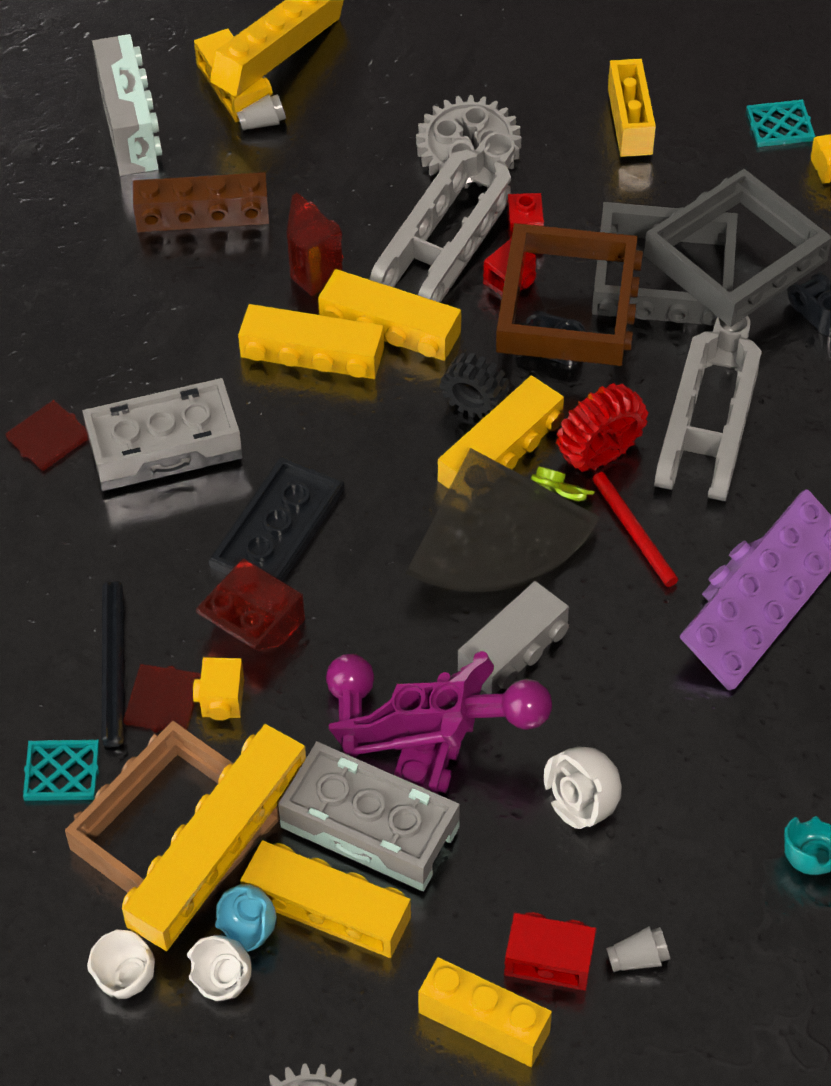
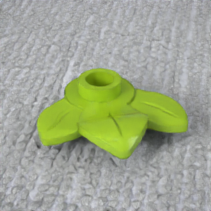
M538 466L536 474L531 476V480L537 483V489L554 494L558 493L567 499L585 501L587 495H593L595 492L564 483L565 473Z

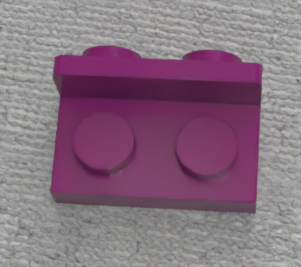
M447 742L402 749L394 775L438 795L439 792L446 793L452 770L447 769L449 759L457 760L461 743L454 747L449 746Z

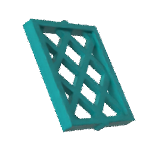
M803 99L746 106V112L751 125L750 129L753 131L758 147L814 141L815 133L810 122L811 117L808 116ZM797 108L801 110L803 117L793 114ZM777 111L784 116L779 120L771 115ZM755 113L763 118L756 122L753 114ZM789 117L798 121L794 127L785 123ZM769 120L776 125L770 129L763 124ZM802 124L806 125L808 133L799 130ZM780 127L789 130L786 136L776 131ZM758 129L763 130L768 134L764 138H762L759 135Z
M99 740L28 741L27 760L24 767V801L94 800L96 796L97 775L99 774ZM70 748H83V749L76 754V753H75L74 751H72ZM44 749H55V750H54L53 752H51L50 754H48ZM92 750L94 752L93 763L88 765L81 758ZM37 751L44 759L33 766L32 756ZM62 751H65L71 759L61 766L54 758ZM77 762L84 770L74 778L66 770ZM50 763L57 770L46 778L39 770ZM62 774L70 782L59 790L51 782ZM90 774L92 776L91 787L86 789L79 782ZM35 775L42 783L31 790L29 788L30 777ZM47 786L52 792L40 791H42ZM74 786L80 791V792H67V791H69V790H70L72 787H74Z

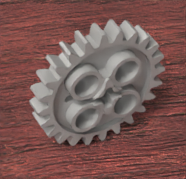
M473 95L468 97L467 102H463L459 96H456V104H451L448 100H444L443 109L434 105L433 115L425 114L424 123H419L418 125L419 134H416L417 155L421 157L423 167L429 166V175L440 172L452 153L466 149L476 150L482 140L493 132H504L513 138L515 144L514 159H519L521 136L520 126L516 125V117H508L507 107L498 111V101L486 105V97L484 96L479 102H474ZM514 160L509 169L514 168ZM470 183L465 184L464 187L468 188Z

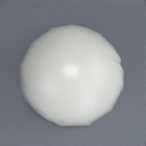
M116 929L101 936L91 948L87 963L88 971L101 990L110 997L114 996L117 999L129 998L143 991L154 976L155 958L153 952L146 942L133 931Z
M222 935L200 938L187 954V957L191 960L189 979L206 998L214 1001L236 998L249 983L252 970L250 956L243 945L234 939Z

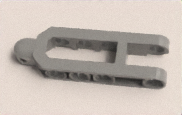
M493 132L482 140L476 150L466 149L452 153L375 263L370 280L394 288L415 258L431 265L428 270V277L422 284L418 296L441 303L508 204V194H511V188L508 185L511 181V176L508 169L515 158V144L509 134ZM476 182L488 187L485 194L481 193L478 197L479 203L468 218L464 217L462 220V227L452 242L448 241L444 248H441L426 241L465 184Z
M748 316L732 327L717 317L713 331L703 332L692 338L657 466L655 487L673 490L683 451L716 457L708 498L726 501L762 353L759 347L752 340L748 339L750 331V319ZM712 365L732 368L738 373L734 397L731 398L728 420L724 426L723 433L690 426L705 368Z

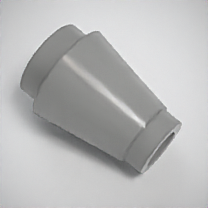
M268 94L242 109V111L236 112L243 131L280 125L279 121L286 119L278 94L271 97Z
M648 926L614 944V946L606 948L613 972L662 966L661 962L670 960L661 927L651 930Z

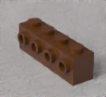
M266 172L133 180V208L137 232L269 224Z

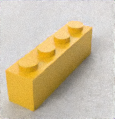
M335 269L318 297L319 315L383 325L385 342L421 353L427 357H434L445 361L461 333V309Z
M253 304L248 305L238 334L240 356L242 358L315 369L321 372L346 374L357 378L375 379L384 351L383 325Z
M531 375L438 459V482L469 504L480 495L487 494L493 487L494 482L503 473L511 472L518 460L527 451L532 452L539 445L541 438L550 430L555 431L561 425L564 419V396Z
M262 840L240 880L241 884H251L261 888L272 901L276 913L388 958H392L411 919V899L407 898L398 889L392 887L384 889L369 883L360 874L354 872L346 874L332 868L330 864L322 859H309L298 855L290 847L281 843L273 845Z

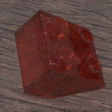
M299 193L292 195L287 227L290 277L308 294L313 296L323 290L335 269L343 271L342 232L338 224L333 220H328L320 213L313 202H308Z
M244 558L196 608L197 614L255 650L283 645L305 620L303 594Z

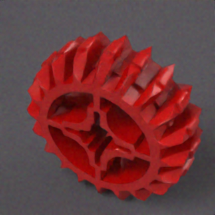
M612 383L607 388L599 387L598 391L594 394L590 392L586 399L578 401L575 409L569 410L568 418L561 422L562 428L557 432L558 439L556 444L563 454V458L569 464H572L575 469L578 468L581 472H584L590 468L596 470L599 466H605L609 462L616 460L620 455L626 454V450L630 446L635 445L636 438L642 436V428L648 423L646 418L649 412L646 410V405L642 402L643 399L624 384L616 385Z

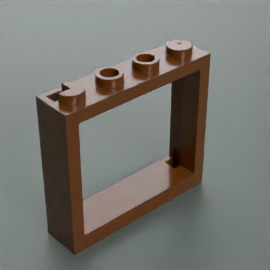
M514 223L496 331V352L622 366L624 350H631L633 337L632 331H626L627 324L634 325L636 304H630V298H637L640 277H633L634 271H641L643 251L636 250L638 236ZM526 252L624 262L615 334L515 324Z

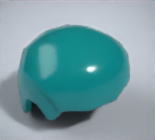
M817 816L803 823L799 822L797 817H794L784 829L785 856L796 870L809 875L831 872V824L821 821Z

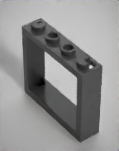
M743 169L729 179L726 177L720 185L709 192H703L691 204L677 209L665 221L655 224L646 234L644 256L728 326L732 327L825 263L829 255L831 236L746 169ZM738 203H741L795 245L796 248L729 292L673 246Z
M604 202L600 232L634 235L645 239L647 232L655 224L665 221L679 208ZM725 212L681 242L725 245L722 287L731 292L733 291L738 213ZM597 260L592 314L617 317L621 286L605 285L608 261ZM639 288L638 297L630 298V304H636L635 318L712 326L715 325L717 318L713 312L688 292Z

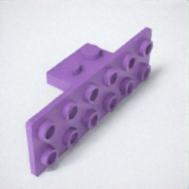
M809 490L802 491L762 538L751 543L743 541L730 552L729 556L732 558L730 562L719 567L708 579L711 584L702 593L708 603L680 635L681 640L727 690H733L738 686L831 572V514Z

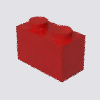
M534 912L525 914L514 913L505 955L504 976L586 991L595 944L596 928L589 927L578 920L562 922L547 919L544 915Z

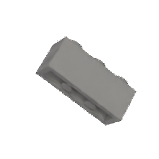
M534 581L458 650V671H460V668L472 663L473 657L477 652L484 651L494 664V670L483 683L481 690L486 694H496L501 688L507 689L513 684L518 673L527 664L531 666L536 663L544 649L552 641L558 642L566 634L569 628V606Z

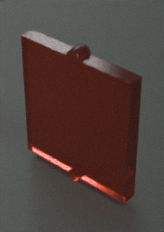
M54 400L5 433L6 438L20 450L21 456L28 457L42 471L88 439L86 428L76 420L75 414H69Z
M140 664L123 720L124 724L151 728L152 732H158L159 730H164L174 721L187 730L195 704L193 701L194 679H201V673L176 670L174 666L163 668Z

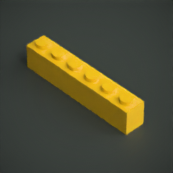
M344 0L283 1L216 50L210 82L230 94L238 96L339 20Z
M264 724L256 735L252 734L248 737L236 762L228 764L223 769L218 785L210 795L205 794L200 799L191 820L187 825L182 824L179 826L172 837L171 845L163 856L158 855L154 858L143 882L138 888L133 887L125 896L122 903V912L128 929L163 950L168 951L280 802L306 759L305 745L267 724Z

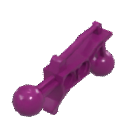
M484 651L477 652L473 657V662L460 668V671L451 676L447 672L441 673L438 676L437 682L397 684L388 702L372 714L363 717L362 698L371 691L375 679L371 664L357 654H343L329 665L325 677L329 691L339 699V722L330 723L329 730L343 747V752L354 758H357L358 754L388 749L400 750L447 742L449 746L454 747L461 743L466 732H473L475 718L506 717L507 721L517 728L525 730L537 728L548 720L553 708L551 694L548 689L538 681L530 679L515 682L505 691V694L480 695L483 683L494 670V664Z

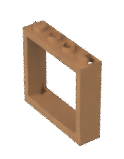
M174 721L158 736L154 734L148 746L137 757L130 758L124 765L120 775L111 784H105L101 787L94 801L83 812L76 813L74 815L75 820L65 829L70 850L127 893L133 887L138 888L144 879L93 841L177 755L216 783H218L223 769L228 764H234ZM278 805L214 890L280 820Z

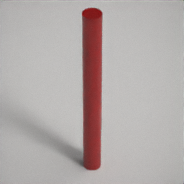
M604 472L597 473L592 478V481L666 587L675 585L678 582V577L606 474Z

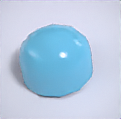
M239 884L226 890L216 904L217 920L215 927L222 930L226 937L240 942L245 950L249 952L259 948L273 932L277 914L272 901L261 888L251 884Z

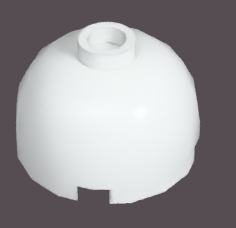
M589 747L570 748L550 758L544 768L545 789L552 788L556 798L555 801L551 802V805L567 824L577 829H582L586 826L591 827L614 812L621 798V780L617 767L601 751Z

